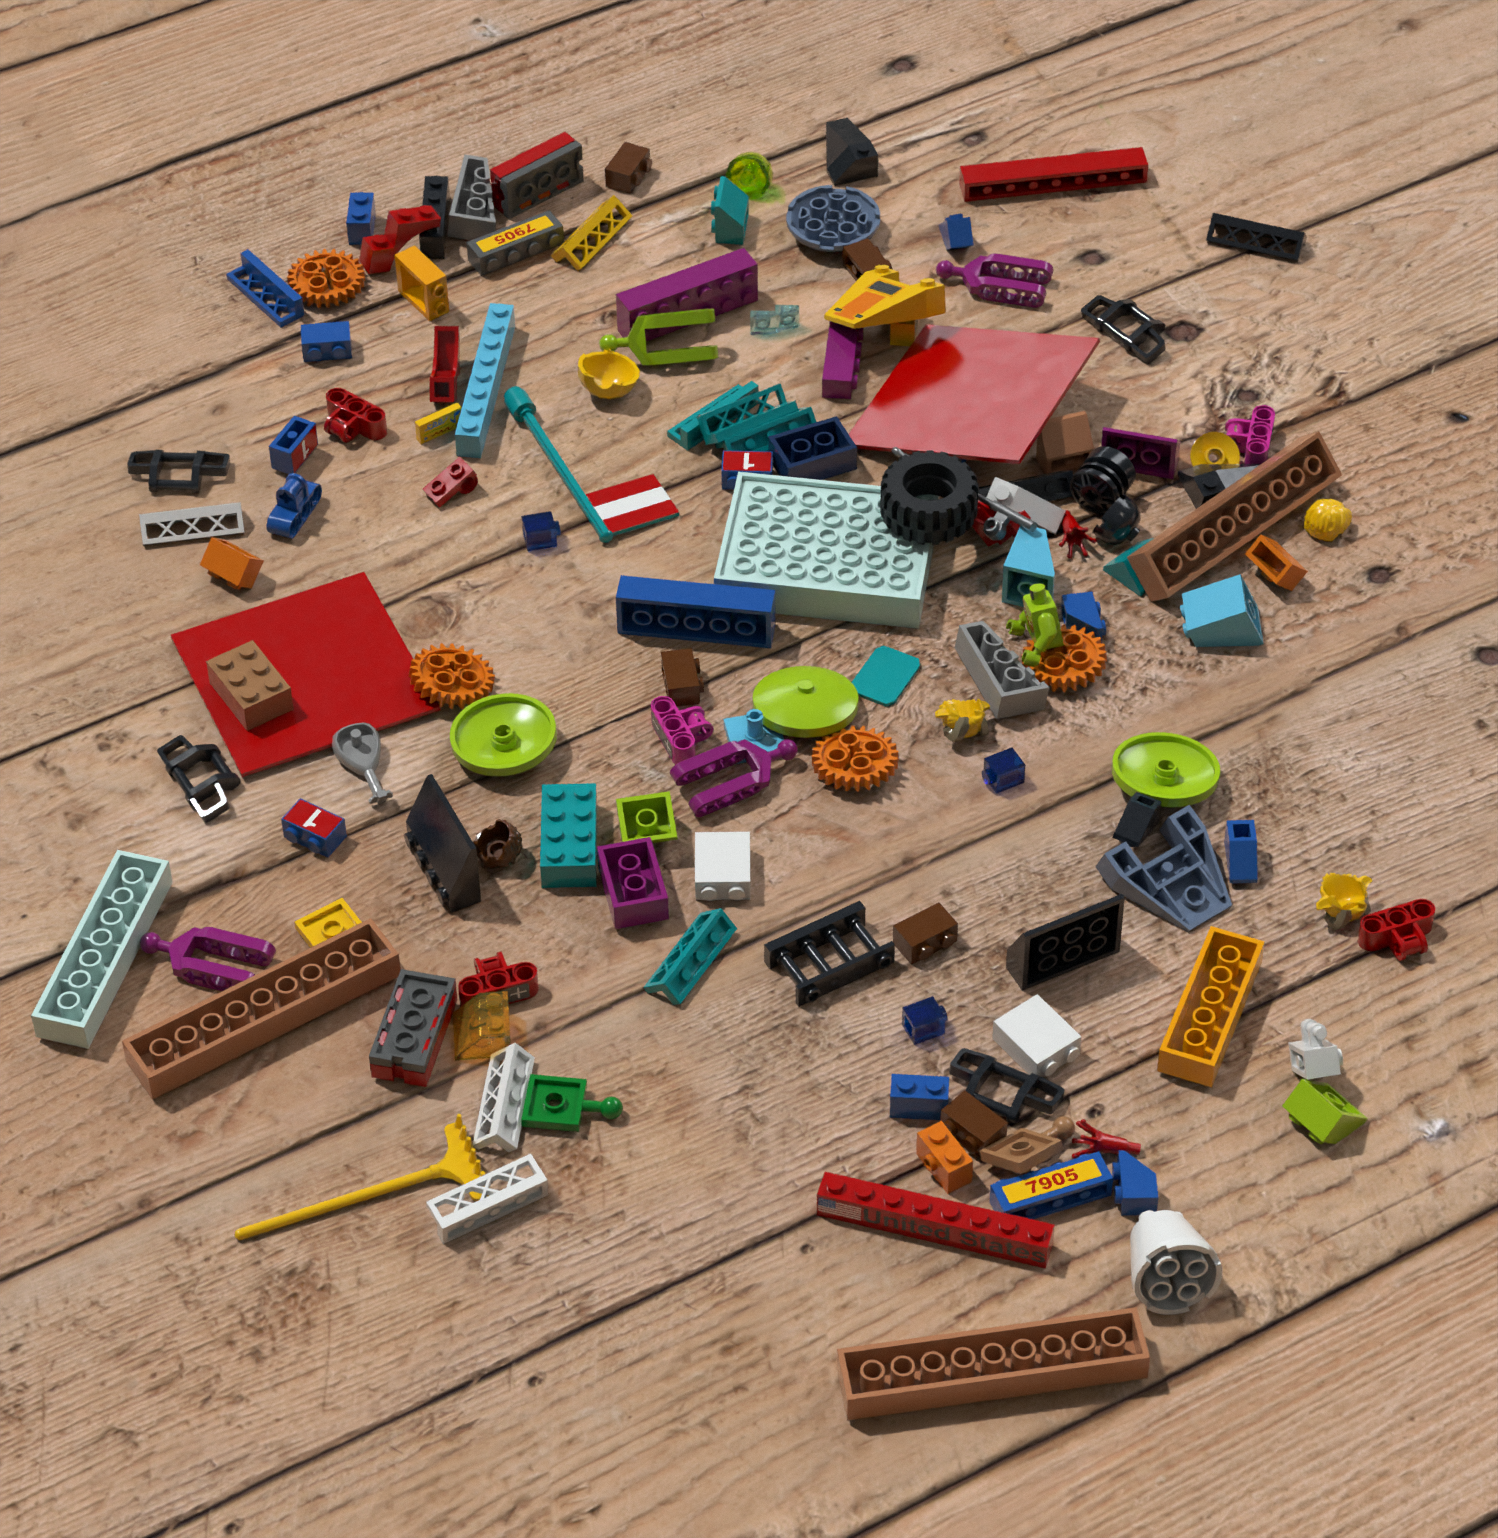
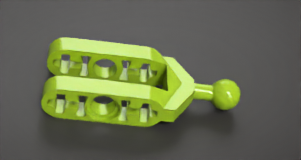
M714 309L637 316L628 337L616 338L610 334L604 335L599 341L600 349L602 351L609 349L616 351L617 348L629 347L643 366L719 358L717 345L647 352L645 329L715 322Z

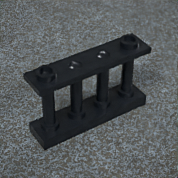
M861 901L855 902L764 944V962L768 968L772 969L783 965L796 982V1005L798 1007L814 1002L823 995L879 969H885L894 963L895 944L891 941L879 946L864 927L866 908ZM850 932H855L869 952L855 957L840 937ZM826 943H831L845 963L831 968L816 948ZM807 954L822 974L808 980L792 959Z

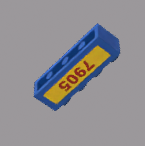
M1100 1152L1083 1154L1073 1160L1063 1163L1057 1162L1050 1167L1030 1171L1010 1179H1001L991 1184L989 1202L994 1211L1034 1220L1112 1196L1113 1177Z

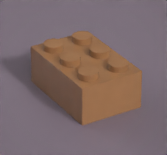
M253 640L206 661L210 684L247 731L294 710L290 686Z

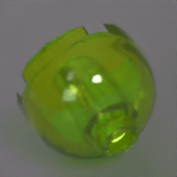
M749 151L741 153L731 160L725 177L747 194L749 200L758 199L768 191L773 181V170L766 157Z

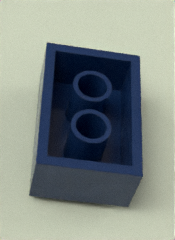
M837 416L768 437V451H773V467L779 476L824 480L857 469V446Z

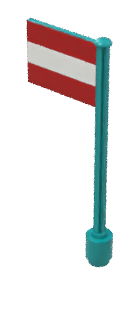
M518 386L511 387L505 392L504 403L516 421L526 423L599 535L600 542L608 543L612 540L613 536L679 516L678 509L654 474L585 494L534 417L536 406L527 392Z

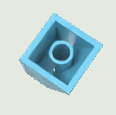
M1020 526L1003 565L1002 602L1024 607L1023 596L1030 594L1029 588L1033 584H1044L1045 590L1049 591L1053 599L1055 571L1046 530L1037 528L1034 532H1031Z
M1241 574L1182 593L1183 605H1180V610L1186 623L1182 624L1186 638H1191L1196 647L1259 646L1264 644L1259 609Z

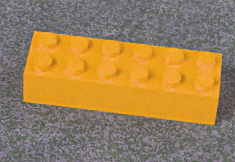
M1210 926L1159 1049L1158 1072L1208 1087L1213 1086L1262 964L1265 941Z

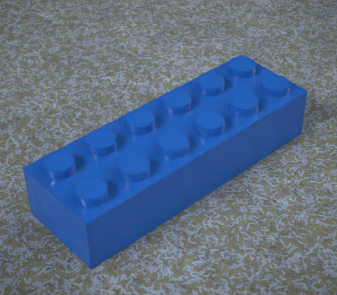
M621 575L616 593L617 634L771 648L776 627L775 590Z

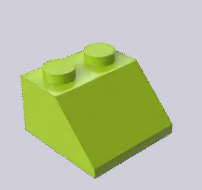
M670 791L616 799L622 842L651 837L652 843L678 840Z
M1301 1079L1282 1105L1290 1113L1288 1117L1297 1125H1304L1310 1131L1308 1135L1320 1144H1336L1368 1120L1365 1115L1328 1083Z

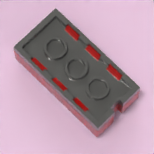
M563 132L491 168L490 177L494 207L510 220L584 182L583 167L579 164V161L583 160L582 145L567 132Z
M404 969L400 970L369 1054L372 1078L394 1081L395 1077L404 1078L405 1084L427 1087L458 1000L455 978Z

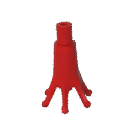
M1065 510L1066 512L1062 519L1064 536L1062 542L1059 543V547H1063L1066 542L1068 543V558H1072L1073 545H1078L1084 556H1088V552L1085 550L1082 542L1085 538L1092 543L1097 541L1085 533L1088 532L1087 527L1079 526L1071 512Z
M1085 1119L1076 1122L1078 1127L1092 1135V1137L1081 1135V1139H1072V1143L1090 1146L1089 1149L1072 1154L1073 1159L1083 1154L1095 1152L1118 1154L1119 1150H1125L1129 1154H1140V1143L1128 1142L1125 1138L1105 1134L1090 1126Z

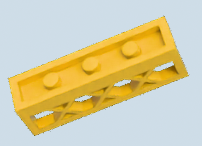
M615 195L611 196L556 249L551 257L556 263L566 257L574 268L579 271L632 217L631 213ZM614 208L622 215L623 218L621 220L613 219L612 210ZM600 222L608 224V233L600 232ZM587 236L595 237V247L587 245ZM574 249L582 250L583 260L581 262L572 253Z

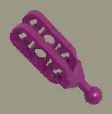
M997 253L979 256L965 265L964 268L953 266L947 260L941 261L936 265V274L940 278L948 279L951 276L963 277L969 292L977 294L983 300L1038 308L1044 304L1047 292L1042 285L1048 284L1051 281L1054 271L1053 266L1043 260ZM1013 268H1021L1024 272H1017ZM1007 289H1013V290H1015L1017 293H1016V294L1009 293V292L1007 291Z
M745 739L738 742L731 741L677 763L670 770V775L677 786H683L728 768L743 759L747 761L753 772L710 788L691 798L688 805L696 817H703L757 794L761 789L768 787L771 762L780 758L792 760L796 756L798 748L796 743L789 739L782 740L776 749L769 752Z
M194 927L172 942L161 940L159 935L154 932H148L140 939V947L144 952L153 954L162 951L170 954L174 976L182 977L188 983L218 991H224L255 974L246 970L191 958L195 948L210 954L259 966L270 965L276 954L275 947L266 940L214 927H204L202 929Z

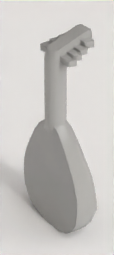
M356 723L338 730L332 739L333 752L343 765L353 772L365 776L373 794L369 799V803L377 802L382 804L386 802V799L392 798V792L390 790H382L375 775L381 755V740L376 729L368 723Z

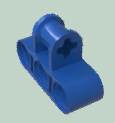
M296 473L289 474L286 477L285 485L277 490V505L270 513L266 525L267 532L290 539L297 535L317 506L322 495V486L320 484L307 481Z

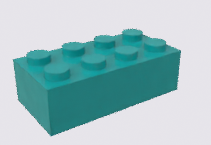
M596 783L542 784L540 847L542 888L597 887Z

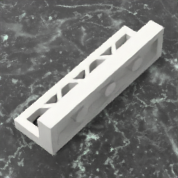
M240 502L139 514L143 545L244 533ZM237 515L238 528L227 529L220 524L224 517ZM201 519H210L215 524L209 532H201L195 527L196 523ZM176 522H185L190 526L184 535H176L170 530V527ZM159 525L165 529L158 538H147L146 526ZM217 526L223 529L214 531ZM192 529H194L195 531L198 532V533L189 534V532H190ZM166 532H169L172 535L168 537H163L166 534Z
M516 1043L491 1054L472 1145L478 1150L494 1142L507 1152L514 1151L518 1147L522 1126L521 1118L535 1057ZM491 1127L490 1133L487 1134V1135H485V1133H486V1132L489 1130V1128Z
M529 1154L427 1201L426 1207L437 1223L440 1240L445 1244L547 1196L548 1181L533 1156ZM529 1165L534 1173L533 1176L526 1179L516 1176L517 1170ZM497 1179L508 1182L507 1187L500 1191L490 1189L491 1182ZM471 1191L482 1194L480 1200L474 1203L463 1201L465 1194ZM445 1203L456 1206L453 1213L444 1217L441 1216L437 1207Z

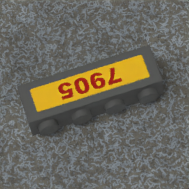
M548 210L466 242L468 261L483 276L560 246L564 242L563 225Z

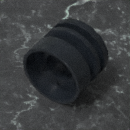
M1100 446L1092 450L1078 471L1073 475L1070 480V491L1078 504L1086 510L1096 514H1105L1119 497L1122 498V495L1126 494L1136 480V471L1133 463L1125 454L1108 446Z

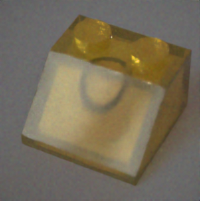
M508 991L479 993L453 1012L455 1061L490 1058L491 1054L511 1045Z

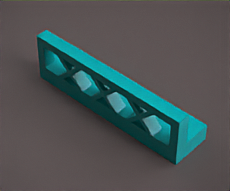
M750 381L743 387L739 384L669 429L667 437L687 451L704 440L697 416L759 392V385ZM751 400L748 404L746 411L750 410L758 403ZM729 409L726 419L732 422L738 418L739 412ZM713 417L706 419L710 432L715 431L719 420Z
M780 383L699 415L697 420L705 443L709 445L719 443L799 409L796 400L787 402ZM774 391L779 401V405L776 406L766 403L769 394ZM751 400L760 404L754 415L746 411ZM729 409L739 412L735 423L726 419ZM710 417L719 420L717 428L713 432H710L706 419Z
M812 407L798 408L799 410L715 443L716 448H724L725 451H767L769 436L816 423Z
M722 908L702 912L697 916L643 987L648 994L662 991L673 1005L683 1002L737 930V927Z

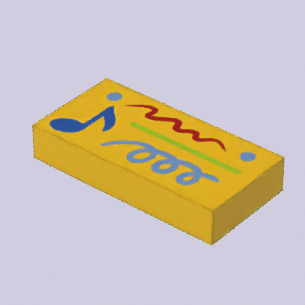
M455 403L415 421L417 441L423 444L456 429L462 407Z

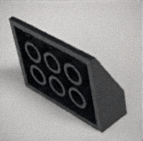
M432 774L427 775L407 817V833L404 834V839L408 848L414 849L419 867L424 866L429 884L431 886L435 885L437 888L436 893L442 905L446 904L449 911L453 913L481 902L477 851Z
M1120 894L1022 933L1007 949L1006 969L1022 991L1120 952L1125 897Z

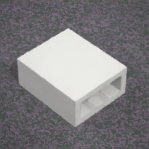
M695 832V900H749L750 832Z
M1038 994L993 1021L992 1039L1029 1075L1034 1073L1042 1078L1050 1076L1057 1068L1067 1062L1074 1061L1080 1054L1081 1036Z

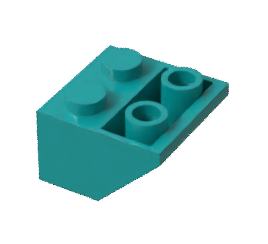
M721 176L719 186L715 185L714 200L716 201L711 202V215H714L715 218L712 219L711 233H715V243L744 245L749 218V196L728 178Z

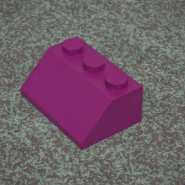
M1103 427L1101 446H1108L1125 454L1133 463L1136 473L1174 479L1179 461L1181 441Z

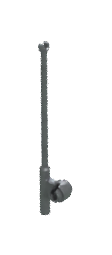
M894 447L891 451L897 457L906 455L897 447ZM978 493V500L990 506V509L996 512L994 517L988 518L984 522V533L991 540L1003 539L1006 535V526L1010 521L1031 532L1037 529L1036 522L1000 502L992 501Z

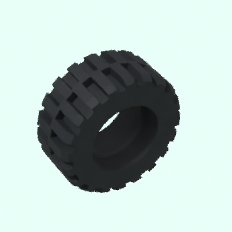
M927 450L926 453L916 451L910 456L906 454L900 457L898 462L894 461L884 472L881 481L880 513L884 519L883 522L898 537L901 535L904 540L909 542L912 540L917 541V544L925 545V543L938 545L942 541L947 543L953 541L954 537L959 538L974 524L978 509L977 477L965 462L962 463L960 458L956 456L950 457L948 453L942 451L940 453H934V450ZM920 495H937L943 498L929 501L915 497Z

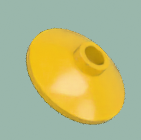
M1208 432L1201 435L1192 445L1190 461L1192 467L1200 464H1239L1240 453L1236 443L1228 435L1221 432ZM1209 455H1215L1217 462H1211Z

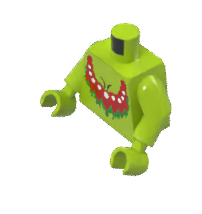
M1040 583L1030 586V594L1023 596L1024 610L1019 615V621L1009 619L1006 624V628L1010 629L1009 635L1022 636L1025 628H1027L1034 642L1035 649L1034 651L1025 650L1021 660L1024 662V665L1031 667L1039 664L1041 652L1064 645L1056 605L1049 591L1045 590V585Z

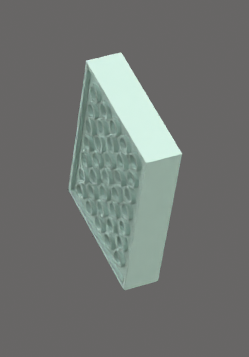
M738 472L714 575V584L775 590V614L919 629L934 545L932 543L921 545L913 540L911 542L903 539V536L900 535L898 537L886 526L880 513L881 486ZM920 495L915 497L921 500H939L937 495Z

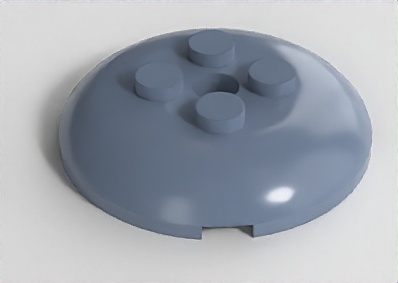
M825 185L811 188L796 196L788 206L786 223L793 237L805 246L824 252H843L844 246L867 238L870 240L874 236L880 225V210L877 203L869 195L858 189L846 186V190L833 189V185Z

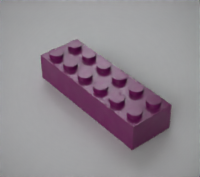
M741 248L617 293V330L623 338L628 337L637 316L700 309H714L715 316L756 302L758 301V264L745 248ZM691 325L645 329L646 342Z

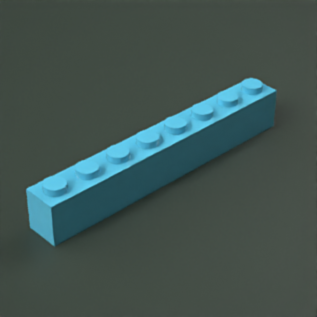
M490 303L455 431L456 455L458 457H482L515 330L514 305Z

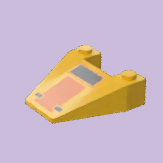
M887 265L875 266L874 270L865 272L824 314V319L856 329L941 315L946 313L945 285L937 283L931 278L921 279L920 283L914 285L899 282V271L889 269Z

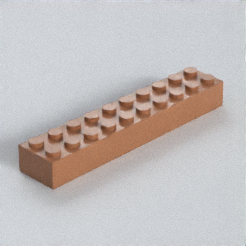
M1319 431L1301 436L1127 558L1151 602L1169 598L1341 477L1342 473Z
M370 918L122 1040L126 1063L153 1100L397 978L401 970L399 953Z
M1137 1307L837 1349V1373L847 1420L1148 1378L1150 1355Z

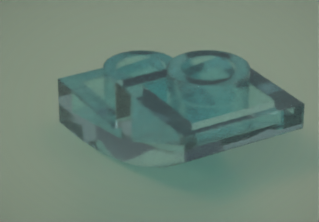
M775 305V311L750 312V335L775 334L799 327V305Z

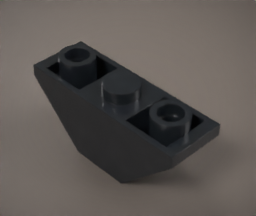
M1136 792L1129 800L1113 838L1119 840L1121 844L1127 842L1129 847L1138 848L1159 823L1162 802Z

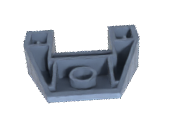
M1188 805L1169 816L1159 829L1172 848L1169 851L1142 865L1127 842H1124L1105 853L1096 865V869L1112 890L1186 932H1190L1232 906L1206 827L1192 807Z

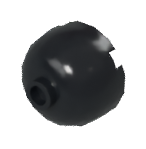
M1123 494L1122 498L1119 497L1103 515V523L1100 526L1096 525L1092 531L1095 536L1107 544L1118 545L1127 539L1132 541L1140 532L1138 528L1141 521L1140 510L1132 499Z

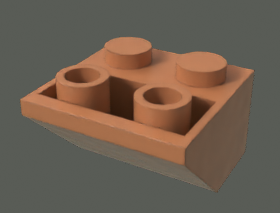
M1081 411L1049 419L1037 437L1036 459L1044 474L1062 470L1077 471L1092 452L1094 445L1087 413Z

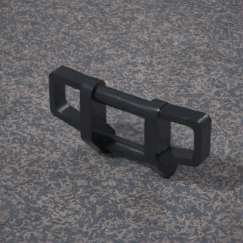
M1097 295L1081 309L1082 318L1093 324L1100 331L1109 333L1120 341L1125 349L1132 352L1146 364H1150L1166 350L1165 341L1159 336L1165 330V323L1153 319L1139 309L1137 304L1131 299L1115 302L1102 295ZM1099 305L1107 307L1108 309L1098 318L1090 313ZM1122 315H1133L1144 324L1128 336L1112 323ZM1151 337L1158 345L1150 352L1145 353L1138 346Z
M164 450L135 451L131 453L127 463L128 474H149L148 485L150 492H157L160 489L191 490L192 493H200L202 476H227L230 467V455L207 451H197V453L164 452ZM151 461V463H137ZM164 462L193 463L191 480H159ZM206 462H208V463H217V464H222V465H205V464H206Z
M179 735L158 748L157 753L166 765V771L176 779L185 793V799L190 805L194 806L205 823L210 822L230 808L224 790L235 789L240 785L241 780L236 773H232L220 756L221 751L217 745L201 744L193 746L184 736ZM181 746H185L188 749L171 761L167 759L169 753ZM200 761H212L219 773L193 787L184 771ZM218 792L221 801L210 809L203 811L199 803Z
M963 1048L950 1063L949 1074L969 1082L966 1092L994 1113L1006 1117V1120L1013 1124H1016L1025 1105L1046 1114H1053L1063 1101L1065 1092L1063 1087L1037 1074L1031 1073L1029 1075L999 1063L997 1058ZM963 1061H968L980 1066L974 1072L960 1066ZM992 1072L1023 1084L1018 1090L1011 1107L978 1094L981 1086ZM1038 1088L1054 1096L1051 1101H1046L1033 1094Z

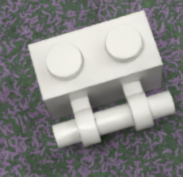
M1313 1019L1302 1021L1300 1025L1302 1041L1288 1043L1292 1071L1307 1080L1341 1074L1340 1066L1343 1065V1055L1340 1048H1337V1045L1325 1040L1327 1036L1326 1027Z

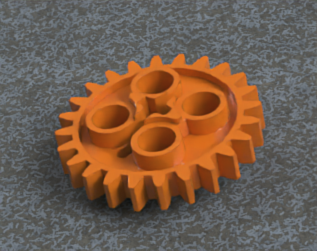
M323 249L322 253L319 254L314 250V255L312 256L306 253L305 259L297 258L298 264L292 263V269L288 270V285L302 297L303 302L307 300L308 306L316 303L317 308L322 304L329 308L330 303L339 306V301L348 303V297L355 299V293H361V287L365 286L363 264H359L358 258L353 259V254L345 256V251L337 254L335 249L331 253H327V250Z
M1063 624L1061 627L1063 646L1041 652L1040 662L1035 667L1024 665L1022 661V665L1025 668L1030 667L1036 673L1035 678L1040 683L1044 681L1048 686H1052L1053 692L1058 687H1062L1063 692H1066L1067 687L1077 691V685L1080 684L1086 688L1087 680L1094 683L1095 676H1102V670L1106 669L1107 653L1105 651V644H1101V637L1095 638L1093 631L1086 634L1085 627L1077 631L1076 625H1073L1071 629H1066L1065 624ZM1027 640V647H1023V652L1025 650L1034 651L1033 640Z
M440 643V648L438 649L433 645H430L429 651L423 648L421 654H415V659H412L409 671L410 684L415 685V692L422 691L421 698L429 696V703L439 701L440 707L446 703L449 704L450 709L454 708V704H458L461 709H464V704L470 705L479 699L489 696V693H492L495 675L493 674V667H488L489 661H482V654L474 656V649L468 652L464 651L463 645L456 649L453 643L450 644L449 648H446L443 643Z
M851 725L848 731L843 728L839 733L830 734V737L827 735L822 736V741H816V747L812 749L814 773H818L819 780L825 779L826 785L835 783V789L845 786V791H849L851 787H855V790L859 792L862 786L867 790H870L871 784L880 787V780L888 782L889 776H894L895 769H898L899 754L896 743H892L891 737L884 738V732L875 734V728L865 731V726H862L860 730H856Z

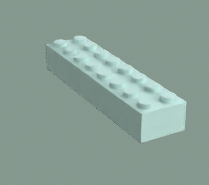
M121 850L116 851L31 1015L36 1037L89 1049L140 948L141 937L148 932L173 883L169 861Z

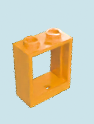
M415 245L395 254L398 292L429 321L450 312L446 275Z

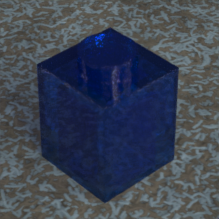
M551 511L521 516L522 532L527 551L557 547V536L561 535L559 521H554Z
M1013 747L984 758L982 778L985 784L990 785L997 794L1025 783L1026 765Z
M933 996L902 1007V1026L914 1045L945 1034V1022L948 1021V1016L945 1008L942 1005L939 1006Z

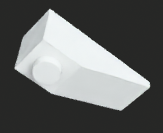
M995 477L986 497L992 501L996 500L1016 512L1025 510L1031 517V520L1037 523V527L1055 535L1066 512L1023 488Z

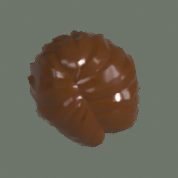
M497 819L494 825H490L476 834V839L473 843L476 847L477 856L482 861V868H505L509 863L516 860L523 847L522 837H520L521 833L517 831V827H514L506 820Z

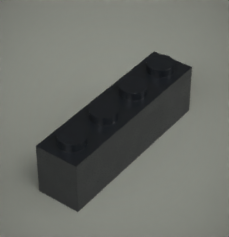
M425 176L422 206L431 205L440 216L441 222L440 227L431 228L419 234L420 251L428 259H445L450 207L449 177Z

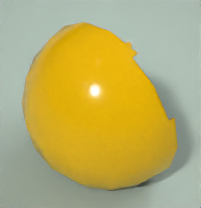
M611 349L604 350L603 352H591L586 355L583 353L578 359V377L581 384L591 394L599 398L611 400L621 398L635 387L639 379L640 370L636 363L625 355L611 351Z

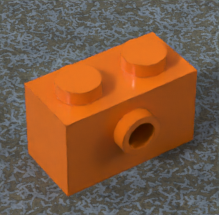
M1262 534L1245 553L1262 570L1260 573L1267 580L1290 591H1293L1308 572L1277 541Z
M211 537L200 566L208 569V575L217 579L224 578L227 580L226 584L228 586L241 590V587L252 589L264 561L225 539Z
M942 1121L917 1132L916 1154L947 1194L972 1182L973 1160Z

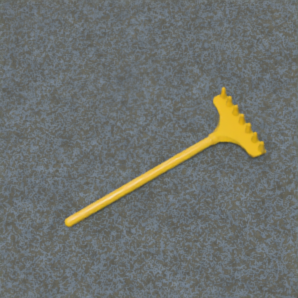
M457 1114L455 1123L445 1126L444 1132L448 1149L444 1158L437 1164L411 1174L239 1228L235 1231L234 1236L237 1240L250 1238L430 1179L448 1178L464 1185L485 1175V1172L481 1170V1163L476 1157V1150L472 1148L471 1138L467 1136L466 1126L462 1123V1116ZM469 1192L470 1198L473 1201L477 1202L480 1200L481 1193Z

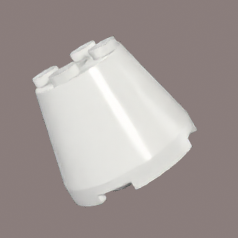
M1148 1210L1140 1214L1139 1221L1134 1225L1130 1235L1131 1282L1137 1298L1146 1305L1148 1310L1165 1315L1190 1311L1189 1306L1199 1302L1204 1297L1210 1298L1216 1292L1222 1279V1266L1217 1253L1211 1245L1191 1226L1180 1212L1170 1210L1153 1212Z

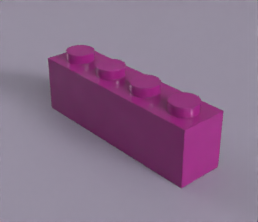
M830 321L822 376V398L851 399L852 389L857 390L858 375L854 374L859 373L860 359L857 357H861L862 342H859V340L863 341L864 327L854 329Z

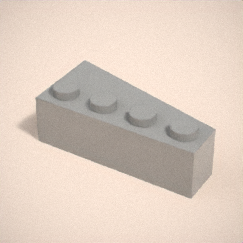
M464 155L449 214L448 237L473 240L494 232L496 220L492 203L488 158Z
M984 621L959 625L955 650L985 701L990 705V709L996 719L1045 709L1050 687L1044 681L1040 683L1035 678L1036 673L1030 667L1025 668L1018 661L1019 656L1013 650H1007L1003 646L1004 641Z

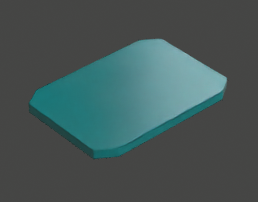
M885 645L876 648L852 681L857 689L858 696L885 707L895 704L920 669L919 658Z

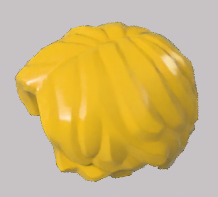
M1317 500L1306 511L1304 529L1314 538L1332 542L1349 527L1352 521V512L1337 500Z

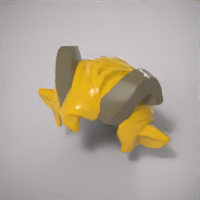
M974 699L967 701L944 700L935 712V717L942 719L945 726L943 733L950 741L958 742L977 733L981 737L989 734L985 711L990 709V705L986 701H981L980 699H977V702Z
M1326 873L1325 877H1322L1323 881L1320 887L1322 898L1316 903V910H1325L1324 920L1333 930L1341 929L1349 922L1359 919L1363 914L1367 915L1371 912L1366 891L1368 885L1372 883L1370 877L1365 875L1357 878L1356 875H1340L1336 873Z

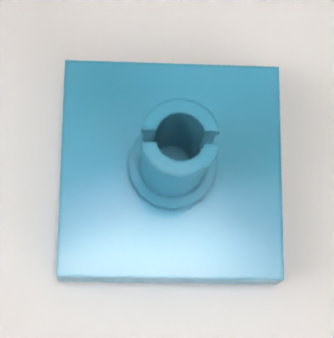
M758 709L749 710L743 716L723 719L728 742H738L745 739L769 752L776 749L778 744L784 740L783 734L777 733L763 725V713ZM743 759L742 761H740V762H738V763H736V764L745 763V762H747V761H746L745 759Z

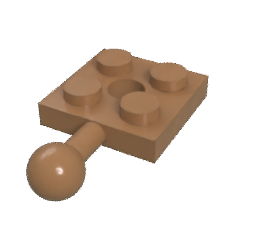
M1061 1116L1054 1120L1052 1128L1041 1134L1021 1128L980 1150L981 1160L995 1167L1014 1171L1016 1174L1028 1173L1031 1171V1168L1042 1162L1050 1161L1053 1156L1063 1151L1062 1140L1060 1139L1070 1138L1075 1132V1124L1069 1117Z

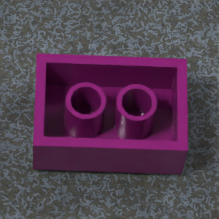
M651 837L597 846L598 870L614 928L620 929L669 920L668 896Z

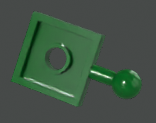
M530 1074L521 1124L522 1127L579 1132L583 1111L601 1113L605 1118L612 1120L622 1114L623 1104L618 1098L613 1096L605 1098L602 1102L585 1100L587 1079ZM551 1100H559L562 1102L558 1106H550L547 1104Z

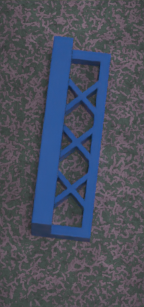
M249 249L241 252L242 266L227 273V280L280 328L303 317L302 297ZM246 274L249 276V280L238 279V277ZM251 287L262 288L263 290L262 292L251 291ZM264 300H275L276 304H265ZM278 311L290 313L282 318L277 315Z

